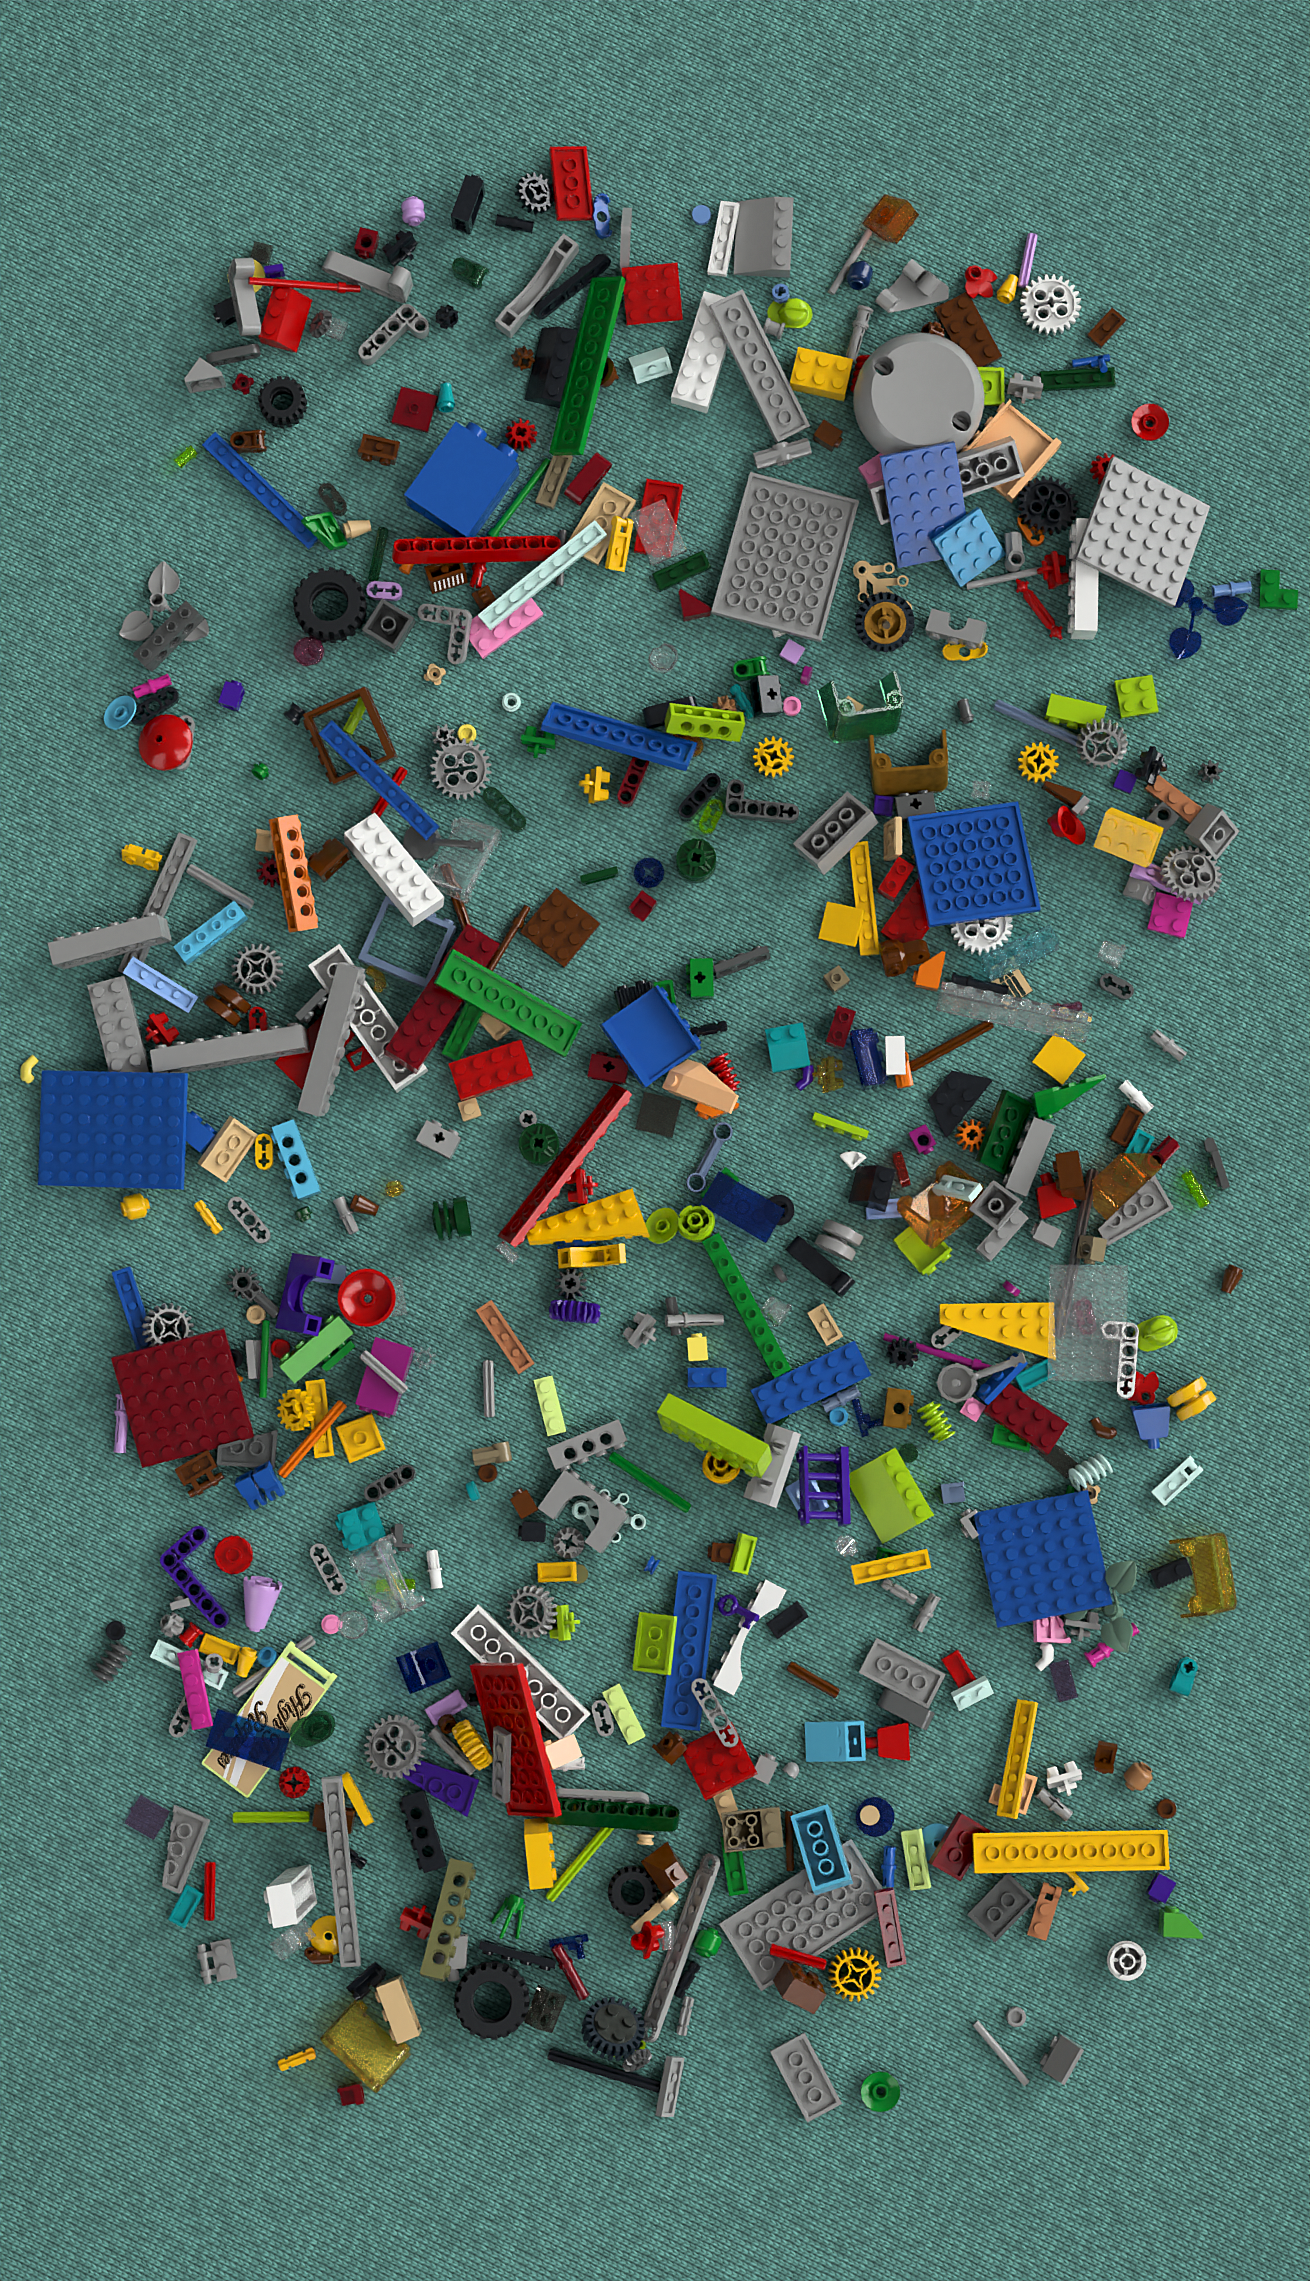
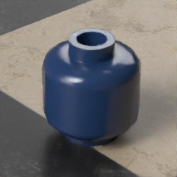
M865 261L852 263L846 277L850 287L855 290L867 288L871 282L873 269Z

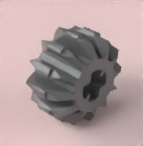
M566 1268L567 1275L560 1271L559 1275L562 1279L555 1278L556 1282L561 1283L556 1285L555 1289L562 1288L558 1295L561 1296L565 1292V1300H568L569 1294H572V1299L576 1300L575 1293L582 1297L583 1294L579 1289H587V1287L581 1285L586 1283L587 1280H579L583 1273L580 1272L576 1276V1268L573 1269L572 1274H570L569 1268ZM573 1279L576 1286L568 1289V1285H565V1283Z

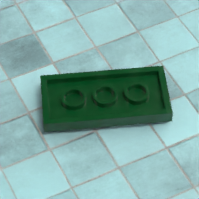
M1002 1089L975 1161L1000 1174L1006 1175L1032 1103L1008 1090Z

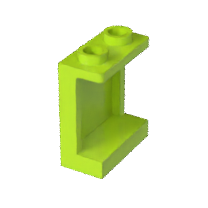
M923 1215L892 1241L922 1276L924 1274L929 1276L937 1269L935 1265L938 1262L944 1263L951 1257L950 1252L952 1249L947 1246L928 1224L927 1219Z

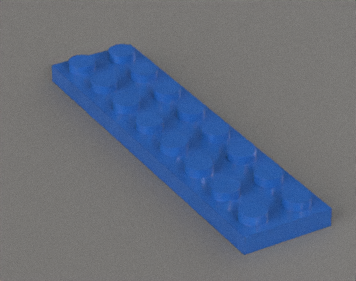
M552 702L541 724V730L551 734L687 771L697 747V742L556 702Z
M678 1570L673 1616H677L671 1675L666 1677L661 1727L700 1731L702 1707L693 1694L691 1685L695 1679H706L717 1575ZM698 1682L696 1683L695 1691L699 1690L703 1696L699 1697V1699L702 1700L705 1684Z

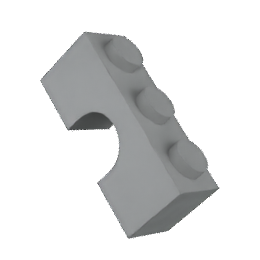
M931 609L925 629L926 635L933 640L944 639L953 645H958V643L964 644L966 648L973 650L976 648L981 649L987 631L986 622L968 618L965 627L960 630H954L949 626L951 620L950 613Z
M1017 1209L999 1231L993 1229L975 1251L987 1262H991L1029 1217Z

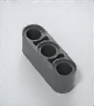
M403 1465L369 1484L364 1490L365 1498L376 1502L410 1483L416 1477L415 1468L411 1465ZM405 1468L412 1470V1476L409 1479H405L402 1476V1471ZM388 1478L395 1480V1486L391 1489H388L385 1485V1481ZM372 1487L378 1490V1496L374 1499L368 1495V1491Z
M886 1687L876 1704L926 1731L935 1715L934 1712Z

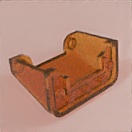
M950 1160L937 1168L935 1181L916 1197L902 1196L897 1202V1211L923 1243L931 1249L937 1247L975 1215L969 1208L983 1193L982 1189L972 1202L945 1195L937 1196L932 1191V1188L935 1184L940 1183V1178L943 1175L980 1183Z

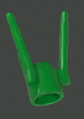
M511 1893L509 1898H505L504 1903L491 1921L494 1924L505 1908L509 1910L499 1939L503 1938L513 1912L517 1913L518 1910L519 1915L515 1938L519 1939L523 1911L526 1906L523 1904L525 1899Z

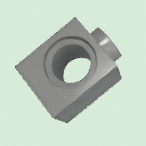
M1040 1221L1039 1224L1035 1223L1030 1233L1033 1236L1031 1239L1053 1249L1062 1230Z
M765 1753V1755L760 1754L754 1766L758 1774L753 1776V1778L769 1784L778 1765V1762L775 1761L776 1757L769 1753Z

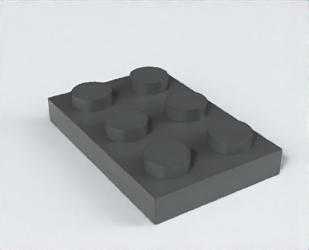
M321 988L295 1014L296 1019L301 1024L304 1022L308 1024L315 1017L314 1012L318 1008L322 1010L326 1006L327 992Z
M1006 1873L976 1903L967 1915L996 1942L1036 1900L1009 1873Z

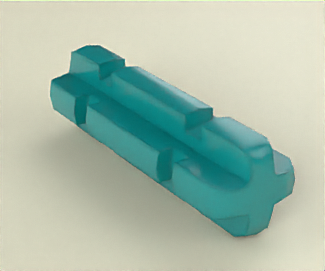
M739 684L733 685L730 688V692L733 696H736L735 700L742 711H745L744 714L747 719L753 718L754 711L753 707L751 708L752 704L744 692H741L742 688Z

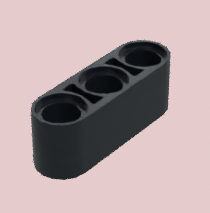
M695 696L652 705L642 709L646 728L651 729L665 725L664 720L669 703L697 706Z
M707 774L680 804L678 814L681 820L688 822L694 819L719 791L721 780L717 774ZM710 779H714L717 781V785L709 787L707 782ZM701 793L705 796V799L697 801L694 796ZM686 807L692 810V813L688 816L682 813V810Z

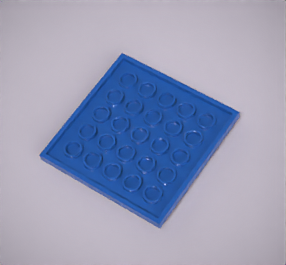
M1018 801L907 817L906 820L928 928L1033 913L1041 910Z
M1088 1490L981 1511L974 1515L997 1628L1113 1605L1109 1585L1105 1579L1106 1571Z

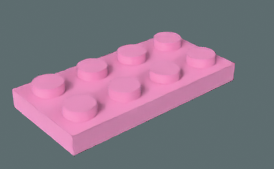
M530 598L491 631L477 615L471 622L469 642L481 658L484 659L544 614L534 600Z

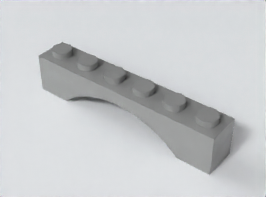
M564 233L562 234L529 284L497 317L495 324L498 330L510 339L514 336L534 310L535 304L542 300L579 253L578 243Z

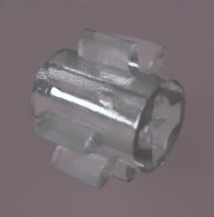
M420 1347L421 1352H414L417 1359L413 1363L419 1362V1369L426 1366L430 1370L429 1365L431 1363L436 1364L433 1361V1357L436 1354H430V1347L427 1351ZM423 1353H425L427 1356H430V1358L427 1359V1363H425L424 1361H420V1358H422Z
M848 1534L845 1537L840 1535L835 1541L837 1544L835 1550L845 1558L848 1555L853 1557L858 1551L855 1548L858 1543Z

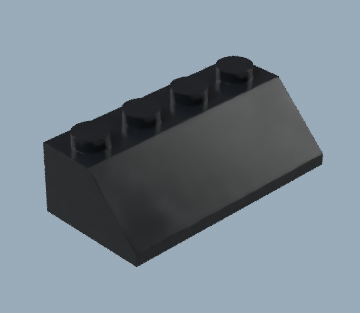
M560 326L542 328L525 401L560 408L578 337V330Z

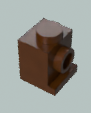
M670 1731L657 1745L653 1744L652 1746L670 1765H673L688 1749L682 1743L684 1739L677 1732L673 1735Z

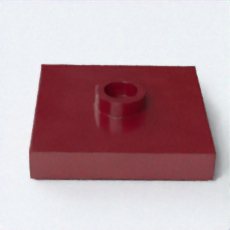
M401 386L391 421L392 424L428 433L438 396Z

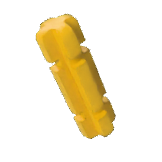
M202 1200L194 1204L195 1209L200 1212V1216L205 1223L211 1227L210 1230L213 1234L220 1233L223 1228L217 1223L211 1211L206 1208V1204Z
M313 2047L305 2049V2052L300 2051L288 2056V2059L282 2058L278 2060L279 2069L284 2071L289 2069V2066L292 2068L305 2063L307 2059L309 2061L315 2059V2050Z

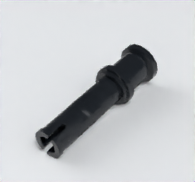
M953 972L950 989L959 988L964 989L965 992L972 990L1007 997L1009 985L973 979L972 975L967 977Z

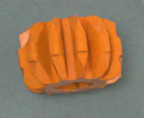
M973 1119L969 1122L970 1126L966 1121H963L964 1128L961 1126L957 1127V1130L961 1133L955 1134L956 1138H961L957 1141V1145L964 1143L962 1150L969 1146V1152H973V1146H975L979 1151V1143L982 1144L983 1139L981 1138L985 1136L982 1132L986 1130V1127L979 1129L978 1127L981 1125V1122L978 1121L975 1126ZM970 1131L974 1132L973 1135L976 1134L973 1140H969L970 1137L967 1138Z

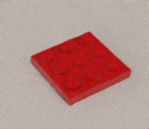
M678 262L621 268L622 277L626 279L623 291L627 325L683 320Z
M728 1725L727 1728L719 1731L721 1735L724 1732L726 1735L724 1741L732 1744L734 1743L733 1738H735V1735L729 1734L727 1730L731 1729V1727ZM714 1730L685 1745L688 1749L683 1753V1756L705 1801L758 1774L740 1737L737 1745L731 1748L726 1747Z

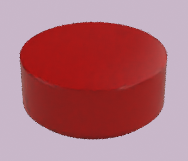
M277 1339L271 1344V1353L277 1358H280L286 1352L290 1353V1344L284 1339Z

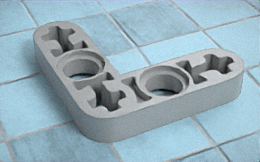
M623 208L620 276H622L621 268L630 267L632 208Z
M422 604L418 609V616L421 620L452 625L447 654L448 660L453 664L464 663L469 644L472 622L471 613L465 609ZM428 609L436 613L435 615L424 614V610ZM443 610H447L449 613V618L445 621L441 618ZM463 615L466 617V620H460L459 616ZM457 626H465V629L457 628ZM459 631L464 635L462 642H458L455 638ZM454 645H462V648L454 647ZM458 652V654H460L461 657L457 658L456 660V657H454L453 655L454 653Z

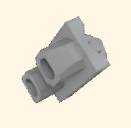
M1014 373L1013 377L1009 380L1007 394L1021 398V403L1025 404L1026 399L1041 398L1044 383H1041V377L1032 376L1030 381L1023 380L1021 373Z
M637 1312L633 1321L639 1324L635 1331L628 1327L623 1333V1336L628 1340L627 1342L638 1349L641 1343L646 1345L649 1340L654 1342L657 1340L653 1336L657 1330L653 1327L657 1320L648 1313L645 1315Z
M1088 1611L1086 1622L1072 1621L1065 1618L1063 1621L1065 1625L1079 1627L1078 1630L1071 1629L1070 1633L1071 1635H1077V1641L1082 1642L1083 1637H1090L1091 1632L1084 1631V1628L1100 1630L1101 1626L1098 1624V1613Z

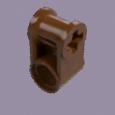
M266 431L235 432L230 437L231 447L237 453L266 452L267 447L264 441ZM238 439L244 441L240 446L234 444Z

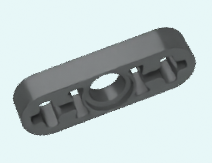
M249 344L209 353L206 355V360L209 364L216 367L259 357L261 353L258 344Z

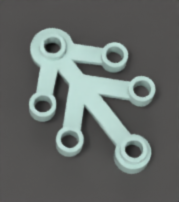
M602 1489V1490L599 1492V1493L601 1494L602 1491H606V1492H608V1495L610 1496V1492H609L607 1489ZM621 1493L612 1503L615 1505L617 1503L625 1505L629 1502V1496L626 1493ZM622 1495H625L627 1497V1501L625 1503H622L620 1501V1497ZM592 1499L587 1502L579 1500L573 1504L572 1513L577 1519H583L592 1532L596 1525L590 1516L599 1518V1510L592 1508L596 1505ZM580 1506L585 1507V1512L583 1514H580L578 1512V1508ZM636 1514L633 1517L629 1516L624 1523L631 1524L636 1530H641L646 1525V1519L643 1515ZM637 1518H640L642 1520V1524L640 1526L635 1525V1520ZM619 1532L617 1533L619 1535V1539L617 1541L612 1540L613 1543H617L621 1540V1534Z

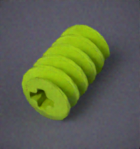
M933 1401L918 1409L917 1413H924L920 1419H927L924 1426H931L927 1432L928 1434L934 1433L931 1440H938L937 1443L954 1435L955 1431H948L952 1425L944 1424L948 1418H941L944 1410L938 1411L937 1409L941 1404H934Z

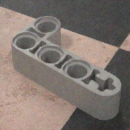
M233 258L228 269V280L240 336L260 335L261 323L253 285L248 284V278L253 277L255 271L253 258Z
M403 304L360 346L358 352L361 362L365 365L374 364L407 330L419 339L426 338L430 331L428 321L413 306ZM406 312L412 313L409 318H404L403 314ZM392 325L399 327L396 331H391L389 328ZM418 325H424L425 329L422 331L416 330V327ZM380 338H384L386 340L383 344L376 343V341Z

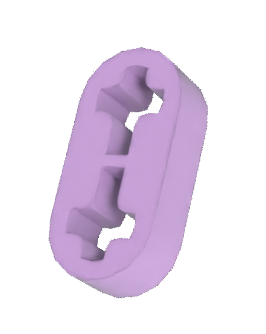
M374 581L369 583L366 588L367 595L372 600L381 601L383 598L386 601H398L403 595L401 586L394 582ZM376 586L378 590H383V592H377L376 595H373V592L370 590H373ZM393 588H396V590L399 591V593H396L395 596H392L390 592L386 591H392Z

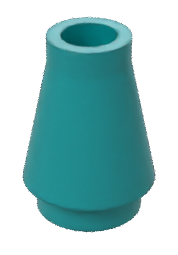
M450 383L440 384L437 407L440 412L449 413L454 410L455 401Z

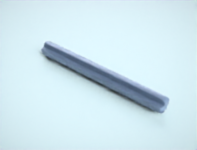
M996 701L994 710L1076 746V741H1078L1077 734L1006 702Z

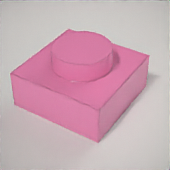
M972 1397L966 1400L960 1413L977 1422L986 1405Z

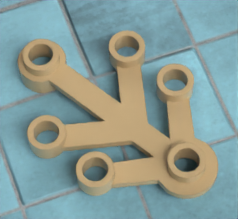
M859 561L853 567V573L859 579L860 592L858 600L862 603L863 601L860 599L861 594L865 593L867 598H869L867 580L873 585V594L875 595L878 592L893 593L886 586L899 585L906 587L909 579L905 575H901L898 578L877 579L873 573L885 572L886 574H892L895 571V566L889 562L884 565L871 566L866 561ZM891 565L892 571L887 572L886 566ZM860 567L866 568L865 573L861 574L859 572ZM901 578L906 579L904 585H901L899 582Z

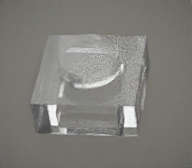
M332 317L331 326L324 335L341 342L348 327V322Z

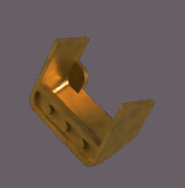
M946 729L942 730L940 734L941 749H935L929 755V765L891 768V760L888 755L884 753L875 754L874 736L870 735L868 747L873 793L879 796H898L902 793L917 794L918 791L928 790V793L944 791L948 785Z

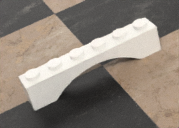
M766 1579L764 1583L760 1581L755 1590L758 1595L755 1600H750L746 1609L758 1614L760 1619L768 1612L778 1608L786 1590ZM743 1616L738 1624V1627L741 1628L738 1635L733 1634L729 1642L732 1646L729 1653L725 1651L720 1660L723 1663L721 1669H716L711 1678L714 1680V1686L732 1695L735 1694L743 1678L740 1661L742 1646L746 1635L756 1623L752 1621L749 1629L742 1627L743 1622H745V1617Z

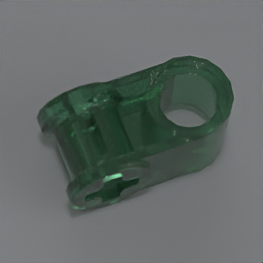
M461 257L456 258L452 263V272L455 278L475 288H482V281L485 275L489 273L487 268ZM461 265L466 269L460 272L456 270V267Z

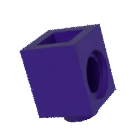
M231 680V682L225 681L218 701L221 707L239 711L245 694L242 683Z
M1156 1872L1146 1890V1893L1150 1895L1148 1899L1157 1904L1160 1901L1165 1904L1176 1882Z

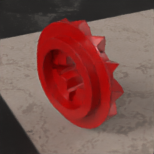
M290 1767L284 1770L278 1782L280 1791L290 1798L303 1796L310 1786V1778L307 1772L300 1767ZM293 1774H295L297 1781L303 1782L296 1785L295 1791L291 1784H286V1782L292 1780Z

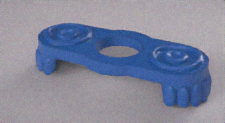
M605 193L598 194L593 200L594 212L592 218L595 234L601 239L608 238L612 234V230H609L610 214L608 212V203L610 200ZM598 212H602L605 215V222H600L597 219Z

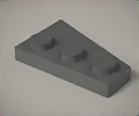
M278 1430L256 1435L243 1441L238 1440L219 1445L217 1465L256 1468L270 1461L273 1469H275Z

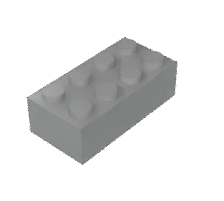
M847 791L793 845L806 861L825 875L878 824V821L871 810Z

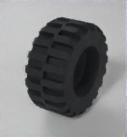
M329 567V570L320 568L318 569L319 572L315 574L313 571L310 572L307 579L303 578L300 581V587H296V596L293 597L294 613L302 630L308 633L312 639L315 640L317 638L322 643L330 641L331 644L337 643L336 640L340 639L343 642L347 640V636L351 635L353 637L356 634L355 630L357 628L360 629L363 625L362 621L366 618L367 609L365 595L361 585L351 574H346V571L342 569L336 571L334 567ZM327 590H336L343 593L348 602L346 612L340 618L333 621H324L317 618L312 608L315 598Z
M485 1961L477 1966H473L462 1976L455 1991L454 2008H456V2016L460 2019L464 2029L467 2028L470 2034L478 2035L481 2039L491 2038V2040L507 2037L518 2029L525 2020L530 2003L529 1989L526 1986L524 1977L520 1976L519 1971L511 1968L507 1963ZM486 1982H498L510 1994L511 2002L508 2011L496 2019L481 2016L474 2006L475 1991Z

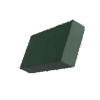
M617 866L581 875L580 880L581 884L585 886L618 877L619 873Z

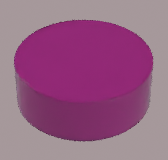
M804 666L800 678L801 684L808 686L813 667Z
M1007 1280L1002 1284V1287L1015 1297L1021 1292Z

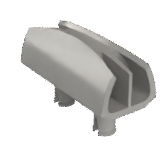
M770 1423L767 1424L763 1439L764 1443L770 1447L773 1460L761 1479L755 1476L751 1478V1481H748L744 1498L777 1508L801 1434Z

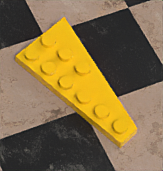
M632 1188L537 1221L535 1227L526 1234L530 1245L553 1244L555 1241L570 1243L573 1240H583V1242L613 1240L614 1237H625V1239L633 1238V1236L650 1237Z
M1054 1302L939 1304V1324L987 1338L991 1341L1054 1361L1056 1360Z

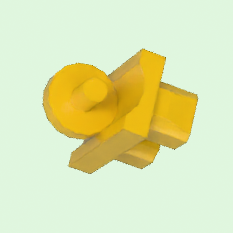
M596 766L595 769H591L590 774H585L584 780L579 781V786L584 787L583 793L589 794L588 803L594 804L598 801L608 800L609 791L600 788L601 783H609L610 772Z

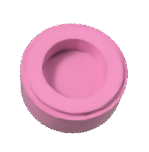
M790 696L783 701V712L786 715L795 716L800 712L801 702L798 698Z

